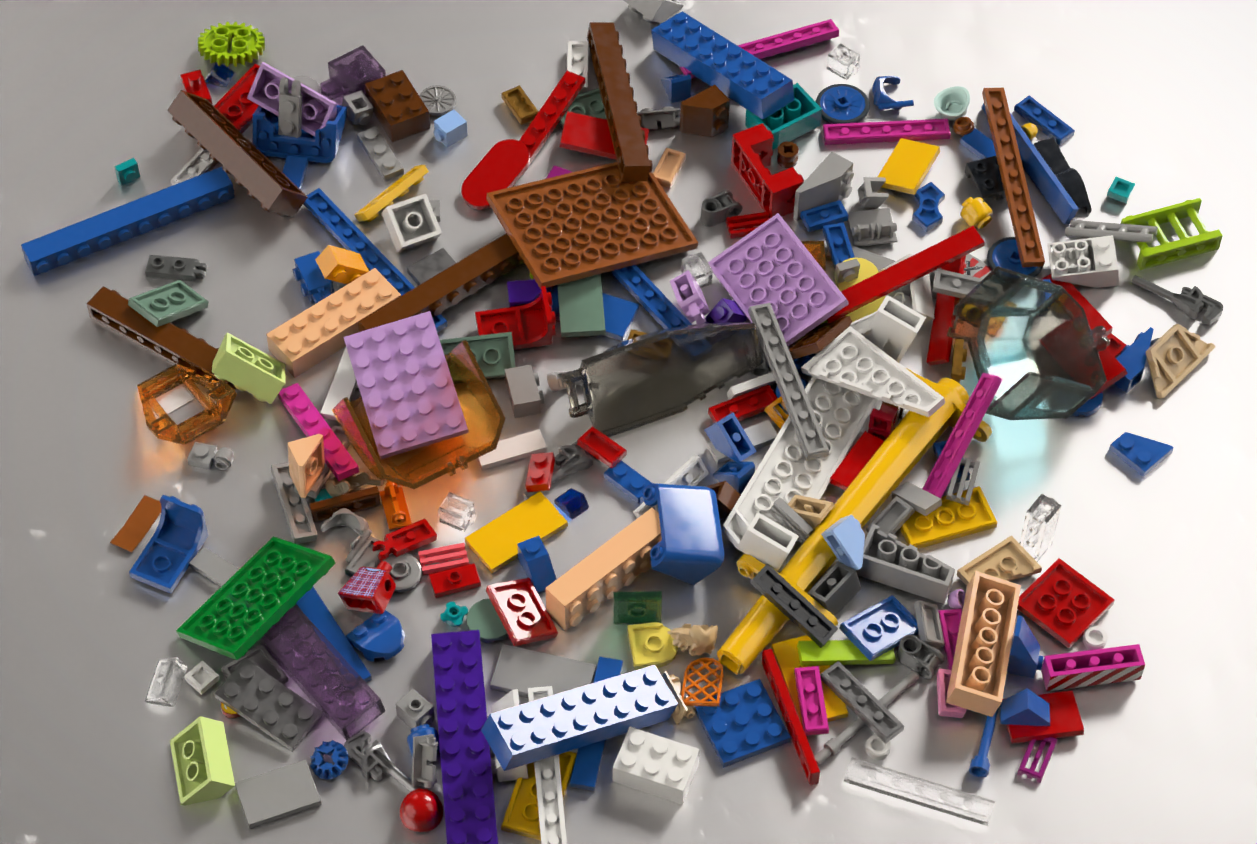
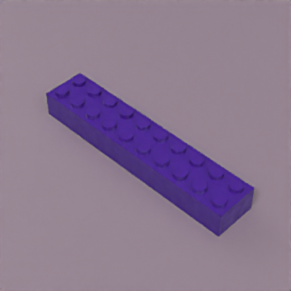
M470 630L431 634L447 844H498L490 745L481 731L487 720L480 631Z

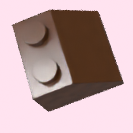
M713 85L682 101L680 107L681 133L713 137L723 133L729 126L730 100L716 85Z

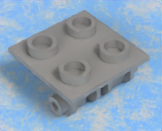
M889 208L847 212L855 247L897 242L895 233L897 231V224L893 223Z

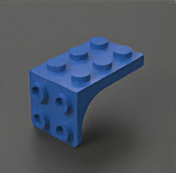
M162 495L160 498L161 517L157 529L129 571L130 578L172 594L190 566L189 562L197 555L209 535L204 512L200 507L181 502L174 496Z

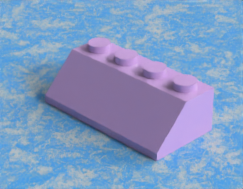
M262 62L247 99L279 116L280 80L283 77L288 79V93H291L292 83L295 79ZM301 83V129L315 136L317 129L324 128L327 121L335 120L337 103Z

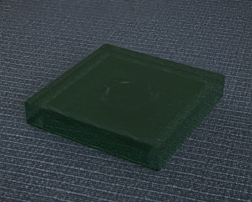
M662 591L613 592V624L661 623Z

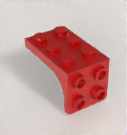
M541 286L540 296L526 305L475 312L478 335L512 332L514 350L552 345V336H556V318L551 307V292L546 291V286Z

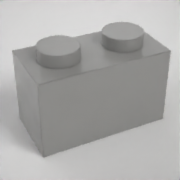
M531 364L505 369V384L514 418L540 414L541 404H544V396L542 390L538 391L537 386H540L537 373H533Z

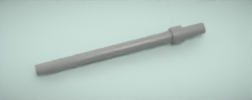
M912 671L879 701L887 707L919 679V675ZM858 718L835 739L831 738L826 742L824 748L814 756L817 765L819 766L830 755L834 756L841 750V746L866 724Z

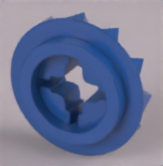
M332 740L331 742L323 741L322 745L314 747L315 752L310 756V767L316 776L329 780L343 773L348 764V752L342 744ZM324 754L331 756L335 764L326 762L323 757Z

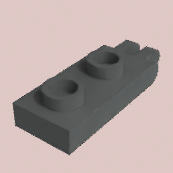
M150 255L145 273L146 277L195 281L196 278H205L207 265L200 263L197 259Z

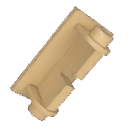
M665 671L662 677L678 702L671 716L676 725H679L683 717H687V719L693 718L696 715V708L684 704L681 698L683 686L680 679L675 677L674 674L668 675L667 671Z

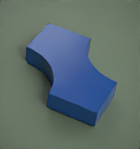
M930 182L918 189L914 195L919 202V208L914 212L912 220L925 232L943 222V216L939 212L938 206L945 199V194Z

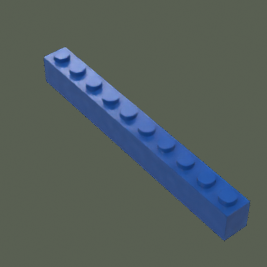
M219 167L21 244L24 258L34 276L46 273L49 270L66 265L97 251L107 249L110 246L168 225L171 222L206 210L222 202H227L235 198L233 183L222 167Z

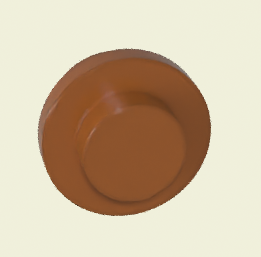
M960 117L954 122L953 130L956 134L964 136L974 130V123L969 117Z

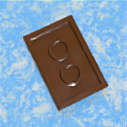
M850 316L839 318L831 323L820 324L805 334L789 348L792 359L794 360L823 350L851 325L852 320Z

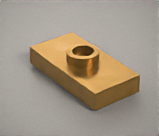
M520 85L501 93V98L521 125L532 121L539 112Z

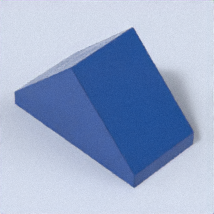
M678 74L661 79L671 104L691 97V75Z
M728 461L712 475L718 482L726 481L738 493L742 494L755 473V464L753 462L741 461L737 463L735 461Z
M1026 688L1002 700L1000 704V724L1050 726L1049 703Z

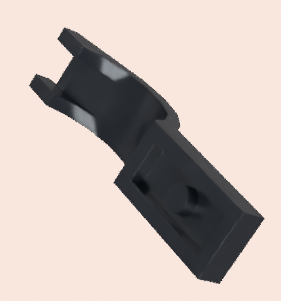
M1050 138L1035 142V148L1079 209L1084 208L1087 213H1091L1092 208L1083 179L1076 169L1070 168L1055 139Z

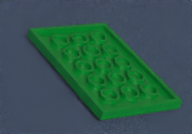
M273 536L189 617L176 632L182 639L238 660L290 608L295 606L297 601L306 592L310 591L313 585L322 576L326 575L336 563L330 555Z

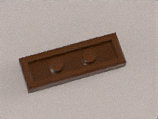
M374 486L310 503L309 505L313 522L317 523L329 519L333 513L341 508H347L354 513L380 506L381 502L378 487Z

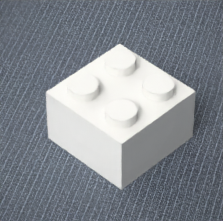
M426 193L387 206L381 213L397 253L434 241L442 234Z

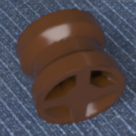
M790 141L782 142L778 146L777 163L783 168L796 166L798 163V146Z

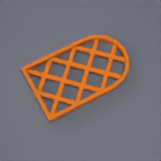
M707 657L699 658L687 666L681 698L686 706H719L724 678L723 666L719 661ZM701 664L702 666L697 670L694 668L695 665ZM715 664L718 667L713 670L709 666ZM706 668L709 673L703 676L700 671ZM697 674L700 679L695 682L690 679ZM711 675L717 677V679H715L712 682L709 681L707 678ZM704 680L707 685L701 688L698 684ZM717 682H719V688H718L717 686H715L714 684H716ZM696 687L698 689L697 692L692 694L688 691L689 689ZM712 687L715 691L708 694L705 690ZM700 693H703L706 696L701 700L696 698V696Z

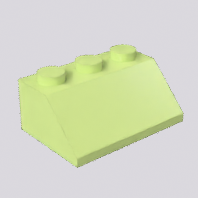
M228 332L225 334L213 360L212 373L222 381L227 380L231 382L238 390L253 394L257 400L272 404L285 385V364Z
M200 716L170 740L181 805L185 806L218 799L235 787L223 722Z

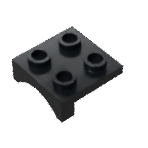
M996 156L966 163L965 174L967 178H972L982 199L995 197V200L998 201L1000 195L1002 199L1006 197Z

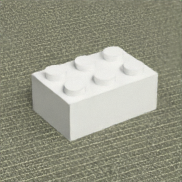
M629 727L613 766V782L683 805L699 765L700 749Z

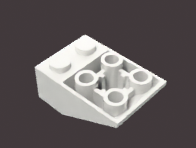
M1113 235L1047 243L1052 280L1094 288L1119 286V269Z

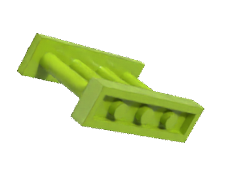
M1201 198L1189 199L1178 204L1137 215H1129L1121 219V224L1158 227L1155 237L1160 245L1149 247L1146 242H1136L1140 248L1137 261L1140 271L1219 249L1223 237L1219 229L1208 231L1198 215L1202 203ZM1190 217L1199 235L1188 236L1179 219ZM1170 222L1180 240L1169 242L1159 225Z

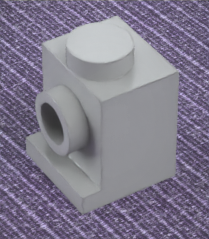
M362 90L343 96L342 106H347V116L353 125L358 123L361 125L368 124L373 117L374 107Z

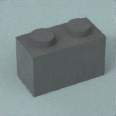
M838 561L808 594L836 616L862 588L856 570Z

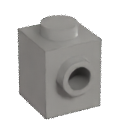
M414 689L410 690L395 704L397 716L411 729L424 724L431 725L434 721V706Z

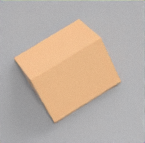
M321 434L287 443L290 477L300 497L304 499L325 468L323 435Z

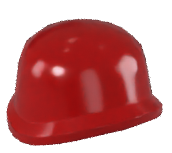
M428 789L411 791L404 798L400 806L401 821L407 829L414 832H428L435 829L443 818L441 800L434 792Z

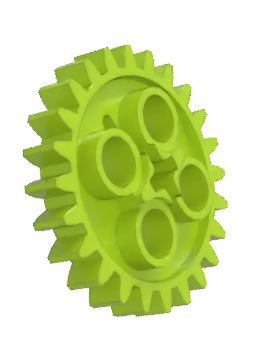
M226 22V25L218 23V27L211 25V30L204 29V33H200V37H198V52H200V56H204V60L210 59L211 64L217 62L218 66L223 63L226 67L230 64L237 67V63L244 66L246 61L253 63V59L258 60L259 55H263V51H265V37H263V33L259 32L258 28L253 29L252 25L245 27V23L237 25V22H234L233 25H230L229 22ZM234 35V37L232 38V50L231 53H229L231 49V37Z

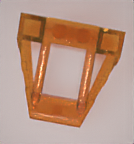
M178 364L137 385L147 428L158 439L182 445L193 442L201 435L223 424L237 396L236 391L226 381H214L209 375L200 376L196 374L195 370ZM184 383L204 410L177 425L155 398ZM195 383L209 389V391L206 392L208 399L201 392V390L197 387ZM153 411L159 417L157 420L155 418Z

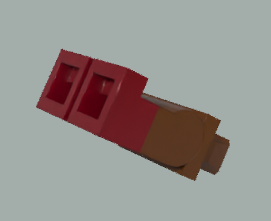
M882 401L880 410L873 408L870 414L868 433L885 441L898 425L899 418L902 419L905 409Z

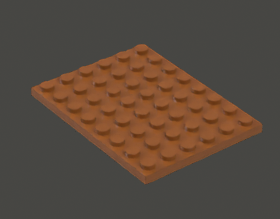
M617 162L489 192L486 200L540 289L541 286H546L547 288L694 250L698 247L697 239L652 172L649 173L647 181H622Z

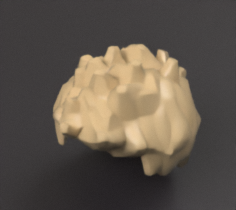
M685 623L682 628H674L667 632L674 638L672 644L678 646V648L682 647V652L689 651L691 656H701L703 653L711 654L712 650L715 649L718 626L711 625L709 627L706 624L701 626L693 625L691 627L690 623Z

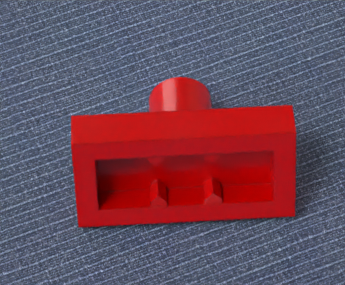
M201 70L180 75L186 92L205 98L212 104V98Z

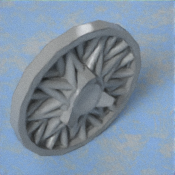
M391 554L387 559L383 560L392 566L389 574L396 584L394 592L408 591L420 582L422 576L421 564L412 555L403 554L395 557L394 554Z

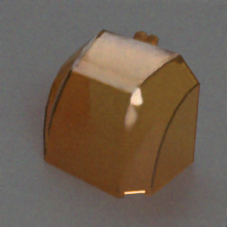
M466 340L457 345L445 357L469 433L380 459L362 397L352 402H349L347 397L343 398L332 409L338 423L358 456L371 473L380 480L416 489L447 473L450 477L455 475V469L459 467L462 470L467 469V463L497 448L506 418Z

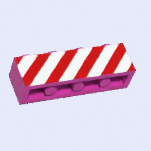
M1136 644L1044 656L1041 673L1046 691L1141 680L1145 662L1140 645Z

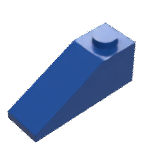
M1018 615L1012 637L1007 674L1034 679L1036 670H1041L1043 656L1039 655L1040 644L1023 616Z

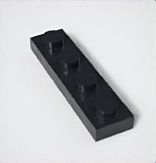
M766 564L750 581L758 591L820 648L838 630L831 621L770 565Z

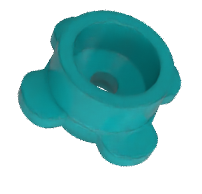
M448 602L446 610L441 613L440 618L450 626H460L464 621V616L468 614V608L466 606H458L455 602Z

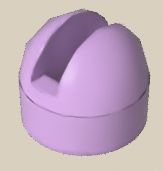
M962 589L952 591L948 595V605L953 609L963 608L965 592Z

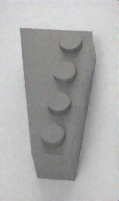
M872 523L864 541L863 564L859 570H856L857 575L945 604L952 587L955 569L931 555L925 556L919 553L918 548L911 544L907 546L897 540V536L891 533L885 534L879 530V526Z

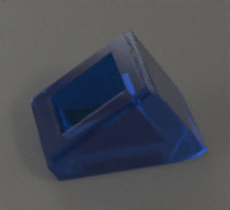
M216 62L207 75L205 83L227 88L235 72L223 64L218 66Z
M572 488L554 500L555 504L571 519L576 518L589 508L585 495Z

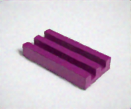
M1050 737L1041 740L1030 769L1025 767L1036 743V739L1031 740L1017 774L1021 776L1025 774L1027 778H1035L1037 782L1041 783L1058 739ZM1046 742H1049L1051 744L1038 773L1035 769Z

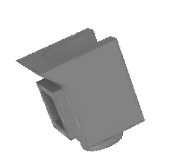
M863 177L864 183L858 189L862 208H879L889 197L888 193H877L886 182L885 177Z

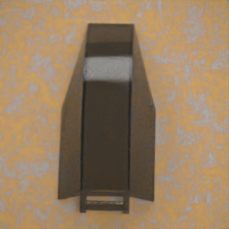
M727 322L675 327L623 341L600 354L582 360L579 369L562 375V381L566 384L570 403L569 415L572 418H577L588 414L593 427L607 437H611L681 413L688 409L687 405L697 399L700 401L707 397L705 394L715 388L720 390L725 387V382L735 376L740 378L762 364L756 325L754 323ZM577 381H581L585 403L580 405L575 386Z

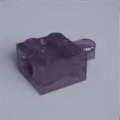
M362 45L328 62L330 79L320 83L321 95L334 100L342 95L346 96L362 90L366 96L365 83L386 76L385 69Z

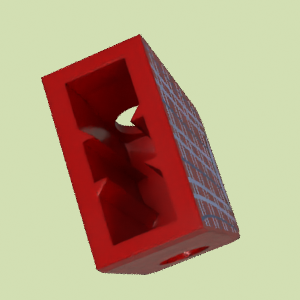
M380 561L376 568L364 566L359 568L338 592L348 610L383 614L396 588V584L389 574L392 566L386 561Z

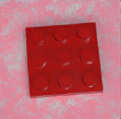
M1058 558L1019 596L1017 609L1067 648H1070L1084 635V632L1089 627H1092L1114 605L1115 599Z

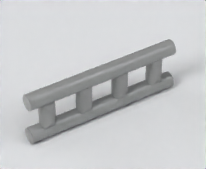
M1071 220L1070 227H1066L1065 235L1088 238L1113 235L1114 240L1153 243V235H1157L1158 227Z

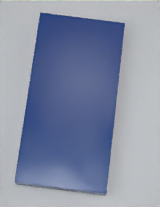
M555 285L551 290V307L555 313L556 321L560 322L557 285ZM602 293L606 335L604 336L624 341L639 310V304Z

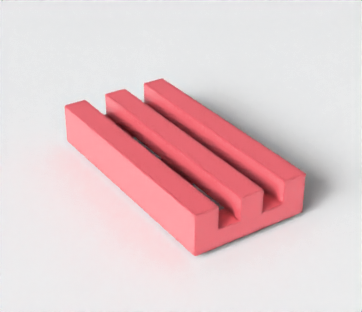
M464 543L418 551L423 575L469 565ZM462 558V559H460V560H455V561H450V562H448V560H453V559ZM437 562L440 563V564H435V565L426 566L427 564H432V563H437Z

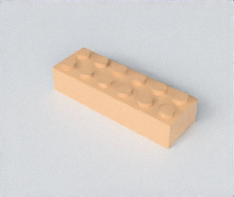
M374 268L267 333L269 351L277 360L284 363L285 368L296 378L346 347L343 337L359 332L358 321L399 298L401 294Z
M653 508L649 509L546 587V610L549 616L564 631L570 627L577 626L583 617L589 613H594L600 604L607 599H612L624 586H629L639 574L650 570V551L653 546L662 540L659 513Z
M975 571L966 588L946 703L993 717L999 708L1003 698L1021 585Z

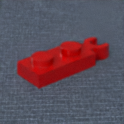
M422 519L386 534L384 541L373 543L372 551L383 550L379 552L378 559L380 561L387 559L391 553L398 557L436 541L437 534L428 521Z

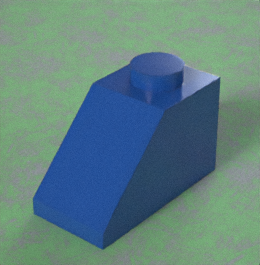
M734 413L727 415L704 429L715 449L737 463L757 452Z
M536 536L518 543L517 549L518 560L539 595L546 592V587L557 579L549 554L540 536Z

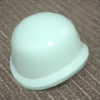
M955 86L947 88L938 93L934 98L936 110L945 119L955 121L960 117H964L968 112L970 94L964 87Z

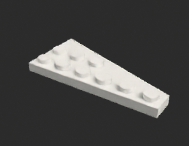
M851 326L801 367L804 374L926 417H930L945 404L943 396Z

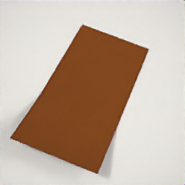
M144 495L124 526L110 543L133 552L160 515V501Z

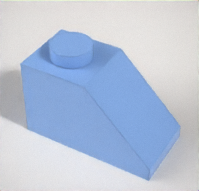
M853 515L840 518L821 535L839 562L854 570H859L863 564L865 533L861 529L859 521Z

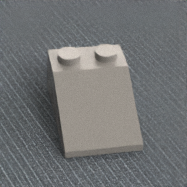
M831 152L796 190L793 219L796 221L800 220L801 211L848 198L852 192L853 162Z

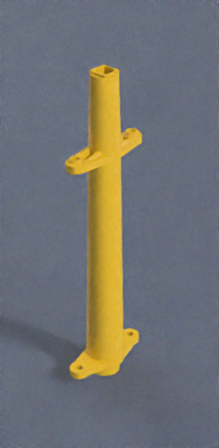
M909 370L943 396L945 404L930 417L908 411L836 501L834 507L823 521L812 531L781 572L778 573L836 627L838 626L837 618L807 594L837 559L821 534L840 518L853 515L859 521L862 529L948 426L955 427L969 400V395L965 388L953 379L941 378L938 383H935ZM982 420L973 438L980 442H986L992 435L991 427ZM743 554L737 561L739 573L744 577H749L751 580L765 566V564L749 554ZM762 594L717 651L718 661L736 675L744 673L790 619Z

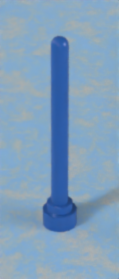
M999 708L993 717L987 716L978 755L971 760L969 772L976 777L983 778L989 774L990 763L987 757Z

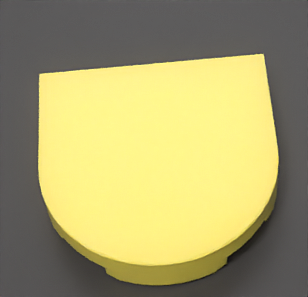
M651 622L627 625L634 671L655 665L657 668L666 666L677 656L678 646L672 644L674 638L667 632L670 629L663 626L662 623Z

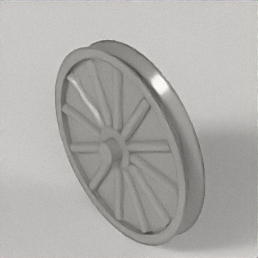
M430 86L419 95L431 116H443L452 111L456 105L454 92L445 86Z

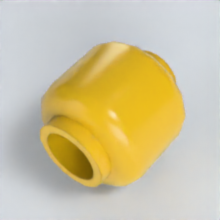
M970 197L962 203L963 209L960 215L970 227L974 226L975 228L982 229L991 222L993 211L981 197L975 199Z

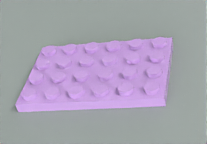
M779 213L707 263L708 267L751 323L752 321L748 313L749 307L766 303L771 304L787 346L796 342L849 304L845 296Z
M430 311L343 337L380 459L469 433Z

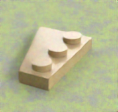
M1011 535L958 569L957 576L967 586L975 571L1006 581H1012L1041 573L1042 567Z

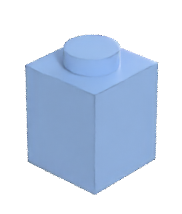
M452 110L434 121V136L439 142L449 147L468 136L467 121L457 111Z

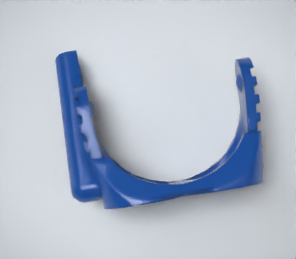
M878 76L875 79L872 87L873 104L880 110H900L902 107L914 106V101H896L885 93L883 84L897 85L901 81L900 77Z

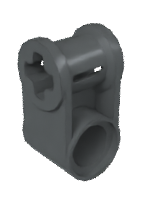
M726 190L702 202L700 221L708 227L716 226L726 221L727 217L738 216L743 207L733 199V194Z
M906 635L900 641L897 652L899 662L908 666L923 678L931 679L937 666L945 661L941 651L931 647L914 635Z

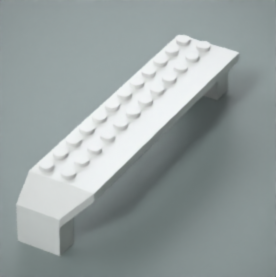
M886 295L878 311L852 322L850 326L900 363L926 317ZM816 377L811 378L805 391L828 446L829 454L806 460L791 419L788 416L721 528L738 550L753 556L765 565H770L775 571H779L799 536L784 528L768 513L774 505L773 503L780 497L788 504L795 494L820 499L830 483V477L841 464L878 399Z

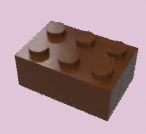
M403 70L365 83L366 97L374 107L373 112L392 143L430 129L429 110Z

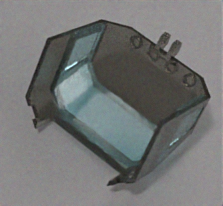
M997 266L955 305L953 315L956 318L953 328L949 327L947 336L955 339H964L967 342L978 381L983 373L998 375L1003 379L986 414L1007 420L1067 419L1093 397L1107 381L1098 354L1099 351L1105 350L1110 345L1109 339L1103 337L1106 334V329L1103 326H1097L1091 330L1084 308L1062 286Z

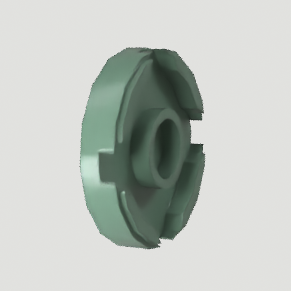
M490 599L478 601L469 609L467 627L469 631H480L481 642L494 643V641L499 639L501 641L508 637Z

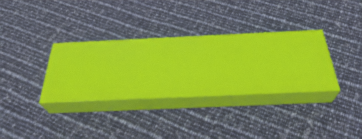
M828 640L822 648L814 641H798L797 644L801 666L833 665L838 661L842 665L894 664L896 660L893 648L874 660L869 661L850 640Z

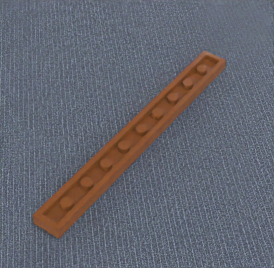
M1004 87L983 88V101L1022 267H1043L1045 258Z

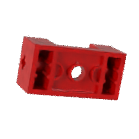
M762 123L732 135L731 163L763 211H768L769 218H772L777 213L783 217L794 212L796 190L804 183V179L801 174L796 172L794 167L771 175L766 167L771 166L774 136Z

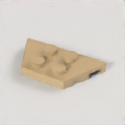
M1179 324L1173 325L1146 351L1157 398H1164L1216 346L1213 343L1204 342L1200 339L1199 335L1189 332Z

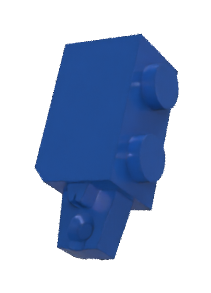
M319 251L294 259L295 268L292 269L296 281L301 282L300 288L303 296H308L311 304L318 303L335 292L333 281L324 278L315 260L320 255Z

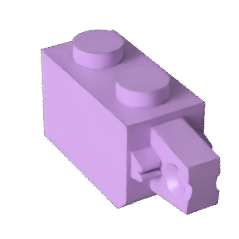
M688 270L670 280L677 302L691 323L696 321V324L699 326L706 322L704 316L710 313L700 286Z

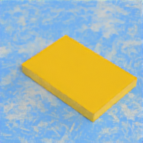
M901 138L878 177H885L886 182L881 187L915 195L938 157L940 147Z

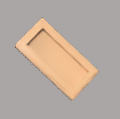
M669 148L665 149L653 172L661 186L672 187L686 159V153Z

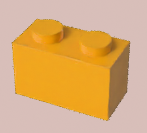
M328 245L315 259L325 279L347 285L369 272L360 253Z

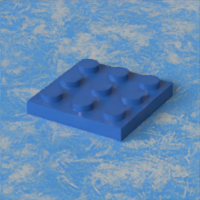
M760 679L721 693L719 706H694L696 708L695 713L723 768L785 745L791 741V737Z

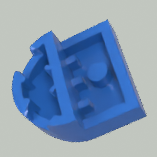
M385 610L383 614L374 613L362 624L355 627L346 637L351 645L363 653L366 660L374 662V658L384 657L385 660L396 656L404 648L403 641L406 635L400 621Z

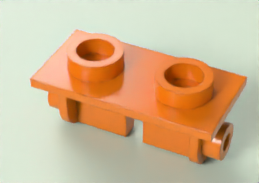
M388 481L385 484L384 490L379 491L389 530L406 527L412 524L403 489L398 487L394 481Z

